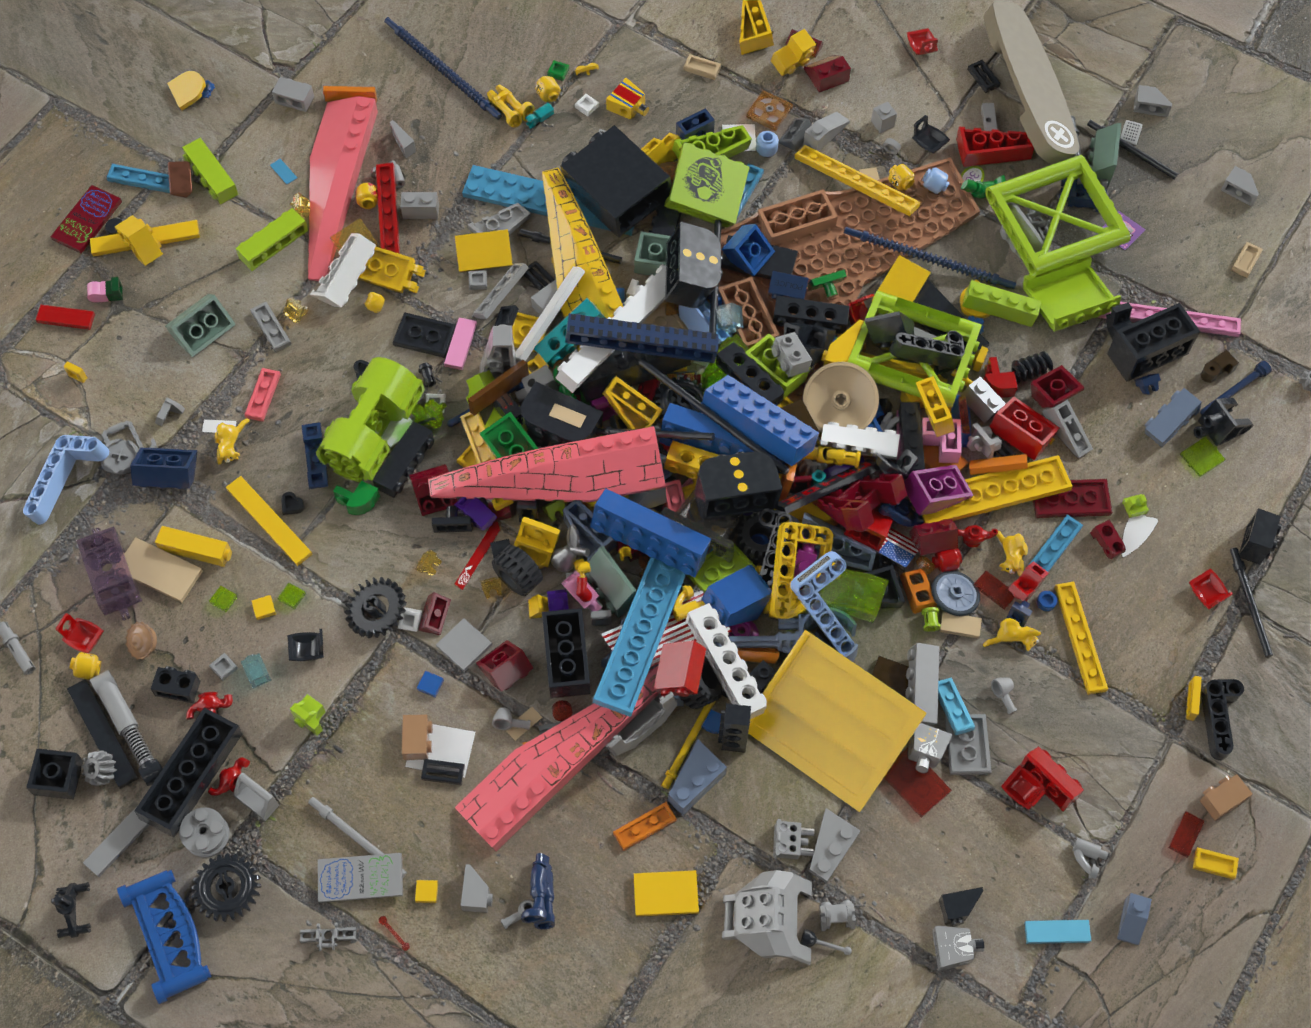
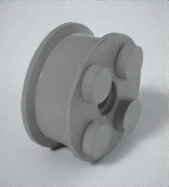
M205 807L195 809L187 814L179 829L182 844L198 857H211L221 852L226 846L230 835L229 826L220 813Z

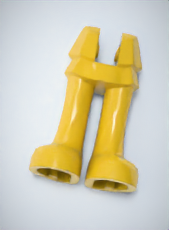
M500 84L496 86L498 95L493 90L487 92L489 101L496 109H500L506 116V122L510 127L520 126L522 120L527 121L526 117L534 113L535 107L532 103H519L512 95V92ZM506 104H510L515 111H512Z

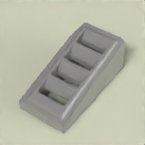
M390 121L392 134L405 158H408L416 152L415 142L395 121Z

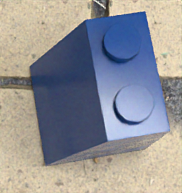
M748 565L709 585L701 600L704 601L705 605L710 603L712 609H716L721 625L729 627L757 620L770 600L772 590L752 565Z

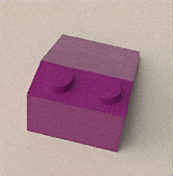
M957 465L912 471L904 481L907 495L919 516L936 513L974 496Z

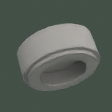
M887 138L883 143L884 149L890 154L895 155L901 149L900 144L892 138Z

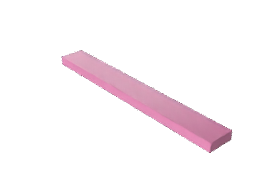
M1130 303L1132 306L1130 321L1135 323L1167 308ZM1186 311L1200 332L1239 337L1241 318ZM1111 312L1101 315L1098 318L1106 319V315L1111 314Z

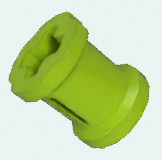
M936 607L922 609L921 613L924 616L925 622L923 630L927 632L940 630L941 625L938 623L937 615L939 609Z

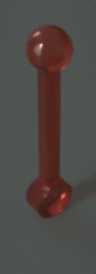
M381 916L379 923L384 925L402 945V950H409V943L402 940L388 924L385 916Z

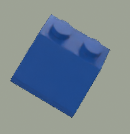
M756 224L742 225L722 248V251L732 264L752 276H755L775 252Z

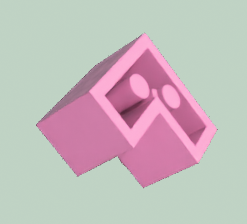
M929 418L922 419L923 445L939 446V463L958 464L961 456V419H953L954 432L940 437H936Z

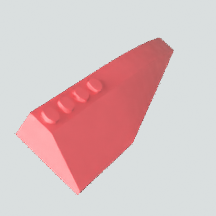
M358 96L327 102L310 156L309 280L319 282L322 276L325 277L330 272L329 266L337 249L378 113L376 101L373 98Z

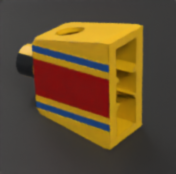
M627 78L606 98V109L628 119H632L637 113L646 116L649 111V107L645 105L644 92Z

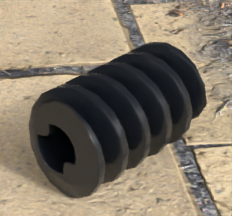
M1045 351L1014 360L1011 365V371L1015 372L1017 384L1021 381L1020 377L1023 381H1027V376L1029 379H1033L1034 374L1036 377H1039L1041 372L1044 375L1047 373V369L1049 372L1053 370V362Z

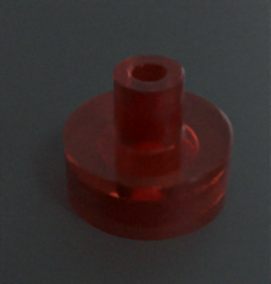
M559 700L553 704L552 715L555 720L565 721L572 716V707L568 701Z

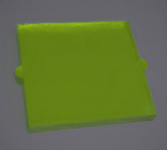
M1206 437L1180 453L1181 457L1188 463V467H1191L1199 477L1226 460L1217 450V447L1213 446Z

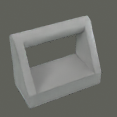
M241 773L238 776L233 794L234 797L266 821L279 806L275 797L246 774Z

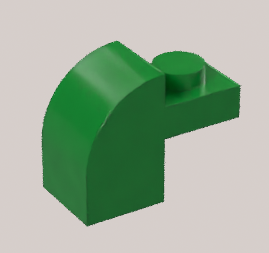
M363 481L359 483L354 493L338 485L333 490L336 501L346 506L348 514L363 515L369 512L380 498L378 488Z

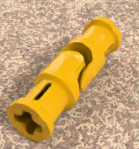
M819 445V447H814V450L801 460L811 459L816 460L818 463H835L839 466L845 464L858 468L861 451L856 453L845 451V449L841 448L836 450L833 447ZM827 450V453H826V456H825V459H824V458H823V452Z

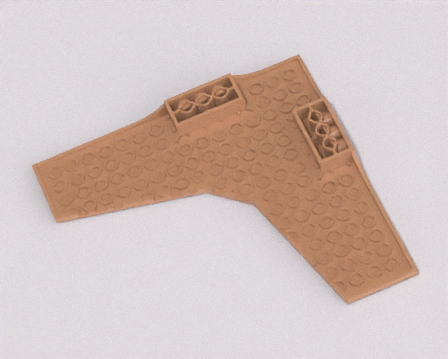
M950 157L912 169L911 171L915 175V182L908 190H897L889 182L888 177L877 180L920 202V207L910 216L854 188L835 192H825L823 189L759 209L756 214L746 220L721 229V255L723 254L722 248L726 244L728 235L733 236L742 225L756 224L771 245L798 251L792 275L809 278V283L811 279L845 270L847 277L842 282L834 284L837 296L828 299L823 287L809 291L807 287L804 300L847 306L848 303L858 299L865 284L890 270L899 255L906 259L912 255L908 257V254L903 255L902 252L898 254V251L893 252V249L888 250L887 247L885 249L883 246L878 247V244L874 246V243L862 242L859 238L844 234L845 227L861 232L865 230L870 235L873 233L874 236L879 235V238L883 236L885 240L888 238V241L893 240L894 243L898 241V244L903 243V246L907 244L908 247L913 246V249L918 248V251L979 216L980 210L972 195L961 189L964 181ZM935 167L948 174L947 181L949 182L945 191L941 190L938 194L924 188V182L922 181L926 171ZM721 268L723 274L719 282L718 292L722 297V311L738 345L746 352L767 334L772 335L774 338L784 335V326L773 323L776 300L772 299L771 295H768L771 279ZM820 361L816 365L811 366L806 381L787 396L791 401L803 400L804 389L808 380L819 368L823 367L824 362ZM862 455L864 459L870 457V456ZM834 463V464H828V465H827V468H829V467L835 465V463ZM796 467L798 475L805 476V472L799 473V467Z

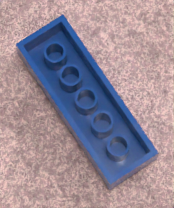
M727 375L705 390L702 400L705 406L753 442L790 466L795 465L814 450L819 432L768 401L763 396H760L749 387L741 384L733 377Z
M672 403L669 404L662 421L661 431L714 433L715 439L711 441L659 438V443L671 446L673 440L718 455L754 452L705 414Z
M606 488L595 504L590 525L595 531L603 533L615 541H620L632 549L641 551L649 557L662 561L667 566H672L684 574L696 577L704 563L711 542V538Z

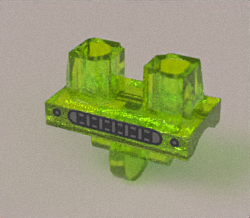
M434 399L428 400L424 408L420 404H416L411 413L415 417L414 422L420 425L428 424L435 429L441 427L444 420L442 413L447 408V405L444 402L438 404Z

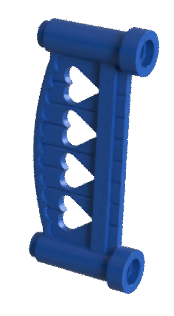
M172 870L163 871L127 887L123 885L117 888L124 908L133 905L160 981L151 984L158 1004H162L168 1001L167 998L201 984L212 977L208 966H202L200 943L196 926L186 904L172 886V883L176 882ZM160 894H166V901L169 902L167 909L150 908ZM167 913H173V920L176 921L174 928L157 927ZM174 932H180V939L184 942L182 947L164 946ZM181 951H187L188 953L187 959L191 961L188 967L171 965Z

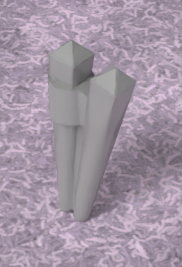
M888 412L881 421L880 427L882 431L891 430L900 422V417L895 416L894 419H891L893 414Z

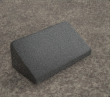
M794 118L779 140V144L798 151L804 142L805 131L812 125L809 118Z

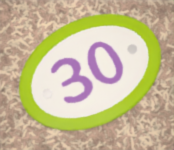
M971 166L961 173L963 181L972 179L983 182L985 174L982 168Z

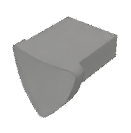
M166 397L156 417L155 424L162 426L169 411L183 414L185 408Z

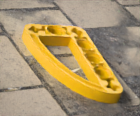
M784 522L779 526L770 613L774 618L789 619L806 609L800 600L791 607V581L794 579L797 542L821 545L819 559L832 550L833 533L829 528L795 522ZM804 528L809 530L810 535L808 539H804L802 536ZM785 529L791 530V534L785 532ZM816 534L826 535V539L815 536ZM784 539L791 540V542H784ZM785 545L790 548L788 556H785L782 552ZM782 565H786L788 568V573L785 576L780 572ZM780 585H784L786 588V593L783 596L778 592ZM778 599H785V601L781 602ZM777 607L782 608L783 612L777 611Z

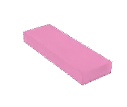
M464 318L458 319L444 362L445 367L463 370L477 321Z

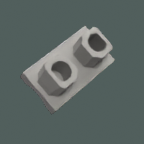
M978 423L973 424L972 428L974 431L968 437L967 447L971 451H982L987 459L993 458L994 451L1001 449V440L998 437L992 438V430L989 426L981 428Z

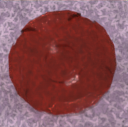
M966 396L958 398L962 433L970 434Z

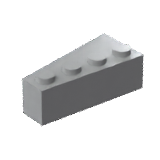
M502 324L492 327L480 363V373L490 370L496 379L516 365L512 325Z

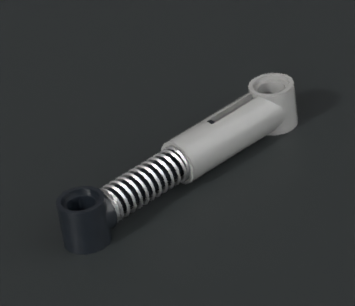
M106 670L90 679V682L101 698L119 734L125 737L129 748L139 764V773L149 787L163 768L159 761L153 758L148 747H146L147 744H145L144 738L140 735L139 725L119 691L118 685L110 671Z

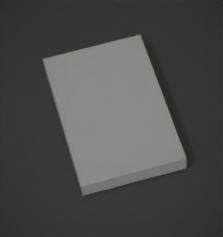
M969 714L975 725V730L955 735L945 715L946 732L952 734L947 745L950 775L991 774L986 714Z

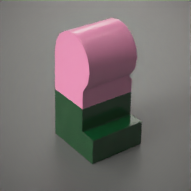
M111 277L110 281L88 283V300L91 302L123 300V286L119 277Z

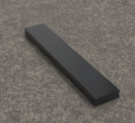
M84 679L67 688L99 751L113 755L112 760L116 761L114 764L116 771L113 772L119 789L139 779L87 680Z

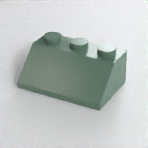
M1116 123L1097 130L1095 137H1091L1089 148H1092V151L1088 155L1089 166L1096 173L1099 182L1101 179L1108 180L1107 186L1110 185L1117 166L1122 123Z
M647 232L640 233L634 260V273L650 276L653 274L655 276L657 274L656 270L662 264L666 265V242L670 236Z
M207 294L165 325L175 341L193 357L236 324L217 297L213 294Z
M602 546L589 560L591 572L586 573L585 576L588 583H593L596 587L595 591L599 595L598 597L600 599L604 598L607 602L606 607L608 610H611V614L615 613L619 618L629 612L636 589L604 546Z

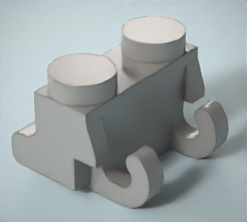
M845 900L837 905H832L830 902H822L819 905L821 931L830 929L831 923L846 922V928L855 929V908L851 901Z

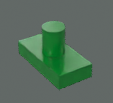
M841 270L811 279L807 285L808 290L812 291L823 287L827 298H833L838 295L834 284L842 282L847 277L846 272Z

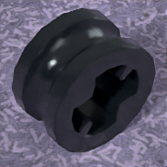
M884 555L880 556L878 569L888 567L887 564L883 565L884 560L886 562L890 561V566L893 565V568H895V561Z

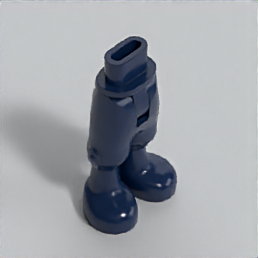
M537 853L536 861L532 863L533 867L530 877V894L534 899L532 908L522 912L521 921L535 923V928L547 930L555 926V915L553 914L552 906L554 901L553 872L551 871L552 866L549 864V857L543 853Z

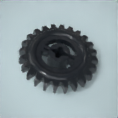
M675 377L672 378L673 382L702 403L704 392L707 389L702 388V383L697 384L695 379L690 381L689 377L686 380L683 377H679V380ZM660 384V387L656 390L654 404L662 409L660 419L664 418L669 404L672 403V396L677 399L675 405L702 413L665 384Z
M373 577V584L368 580H365L366 587L358 584L360 592L353 589L356 596H348L352 603H345L350 610L344 611L348 616L345 620L349 623L348 626L353 629V632L367 638H372L373 635L375 638H378L380 633L385 636L387 630L392 632V626L399 625L397 620L403 619L401 614L406 612L403 607L407 604L404 600L406 595L402 593L403 589L396 582L392 583L389 578L385 581L383 577H380L378 582ZM377 596H383L388 599L389 607L387 612L385 604ZM369 602H370L373 606L378 607V609H379L382 613H380L375 607H372V606L369 604ZM364 609H365L373 618H381V619L376 620V621L367 620V619L365 618V616H364Z
M226 853L224 858L218 854L216 861L210 858L209 865L206 863L202 864L204 870L196 871L200 876L193 878L197 885H193L191 889L197 892L192 895V898L198 899L194 905L196 907L201 906L199 910L201 914L207 911L206 917L208 919L214 914L216 922L220 916L224 922H227V917L230 915L231 919L235 921V913L243 917L242 909L250 912L251 909L248 904H256L252 897L260 896V893L255 889L262 886L255 881L260 880L261 877L254 875L258 872V869L256 867L250 868L253 862L248 861L245 863V856L238 860L239 856L237 853L232 858H230L229 853ZM227 872L236 874L241 880V889L238 895V886L231 877H228ZM218 875L220 878L216 882V890L225 899L223 902L216 900L211 893L212 882ZM227 883L230 885L227 891L228 894L224 891L226 889Z

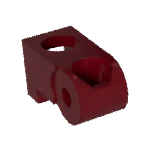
M1110 519L1095 526L1090 532L1093 539L1096 538L1109 559H1113L1126 551L1125 545Z

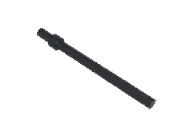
M1091 119L1087 123V126L1095 131L1106 127L1097 124ZM1120 138L1119 146L1172 179H1176L1178 176L1177 172Z
M520 229L519 236L530 238L537 243L551 244L550 237L542 235L541 232ZM600 251L604 260L621 264L622 257Z
M1238 548L1230 549L1234 562L1232 565L1234 571L1238 574L1265 658L1272 657L1273 653L1245 572V563L1241 560Z

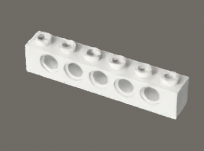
M710 603L688 612L686 622L697 642L707 648L705 656L731 703L751 706L750 719L763 714L767 707V700L758 691L755 678L749 675L746 662L740 659L737 646L734 642L731 643L728 631L724 625H721L716 609H712ZM709 625L713 630H707L704 626ZM714 642L721 643L722 647L715 646ZM728 659L732 664H726L723 660ZM733 676L740 677L742 681H735ZM747 693L751 696V698L746 699L743 697L742 694Z

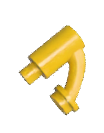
M690 585L682 587V592L678 595L672 612L676 621L686 619L688 612L705 605L704 601L696 602L695 600L682 605L685 598L690 600L694 596Z

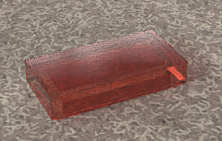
M985 571L974 583L981 593L1004 610L1015 598L1012 592L1008 590L1009 587L988 571Z
M1185 811L1168 848L1188 858L1204 824V820Z

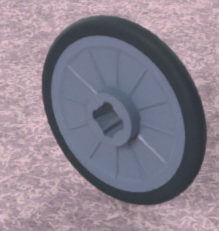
M947 571L940 573L933 580L931 586L933 599L945 612L955 616H966L977 609L980 603V592L975 582L967 575L957 571Z

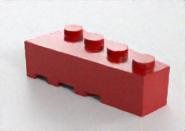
M961 126L958 128L956 142L963 167L1029 160L1032 158L1034 147L1026 132L1008 131L1006 133L1000 132L997 129L982 131L981 128H974L973 130L965 129V127Z

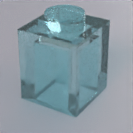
M729 303L716 307L718 329L724 330L725 333H735L737 329L743 328L741 306Z
M260 653L249 655L245 660L241 661L253 689L272 681Z

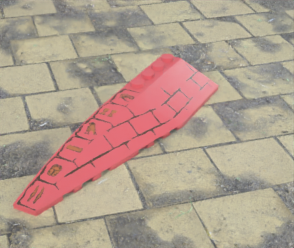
M654 426L522 452L428 479L431 498L454 499L457 497H466V499L480 497L489 500L503 498V500L524 501L545 499V501L564 500L565 502H573V500H582V502L598 501L605 488L621 496L666 488Z
M658 666L648 672L631 717L596 704L588 706L515 749L455 809L497 852L593 759L615 735L660 694L653 689Z

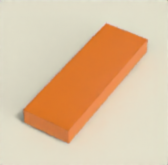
M323 86L325 102L359 96L373 98L377 103L375 87Z
M1027 454L969 460L970 475L1028 468Z
M665 802L613 831V835L622 850L625 851L677 821V818L668 803Z

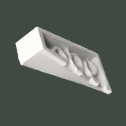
M351 233L338 252L340 257L332 261L329 266L330 272L325 277H321L319 280L321 285L317 291L313 289L310 295L334 307L344 306L349 299V293L357 285L358 277L365 271L368 259L374 255L376 245L359 233Z
M828 422V425H823L821 446L833 447L836 450L841 448L845 449V451L856 453L861 451L860 455L875 457L877 452L888 459L896 460L900 434H896V431L893 430L878 432L876 428L866 427L863 430L858 429L856 425L841 427L839 423Z

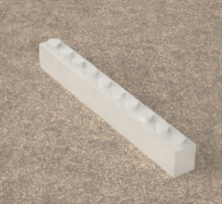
M662 264L656 270L657 274L655 276L652 274L646 280L645 286L640 285L635 291L636 295L634 297L629 296L624 302L625 306L623 308L619 306L613 313L614 317L612 319L642 323L665 300L666 265ZM581 345L579 352L575 350L570 355V360L567 363L564 361L558 367L559 373L556 379L573 393L615 350Z

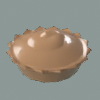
M137 621L135 624H131V628L127 630L128 634L125 637L127 642L125 645L128 647L131 657L143 660L155 650L157 636L148 624Z

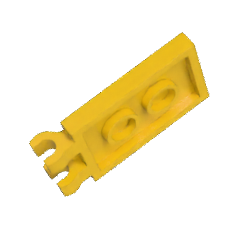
M375 247L374 255L368 259L365 265L366 269L358 279L403 293L404 289L417 293L419 286H417L416 282L411 281L413 273L424 277L426 270H424L423 266L416 265L414 258Z

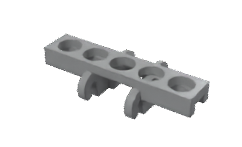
M1026 208L1028 213L1025 216L1044 241V233L1047 234L1048 232L1047 226L1051 223L1050 220L1046 222L1041 217L1042 213Z
M320 923L316 925L317 929L300 930V943L319 942L317 944L319 951L322 948L331 947L332 950H335V947H337L335 941L356 940V927L339 928L338 923H335V929H321ZM339 931L343 932L342 937H338ZM353 931L354 934L353 936H346V932ZM326 932H332L330 939L324 937ZM310 933L311 938H303V935Z

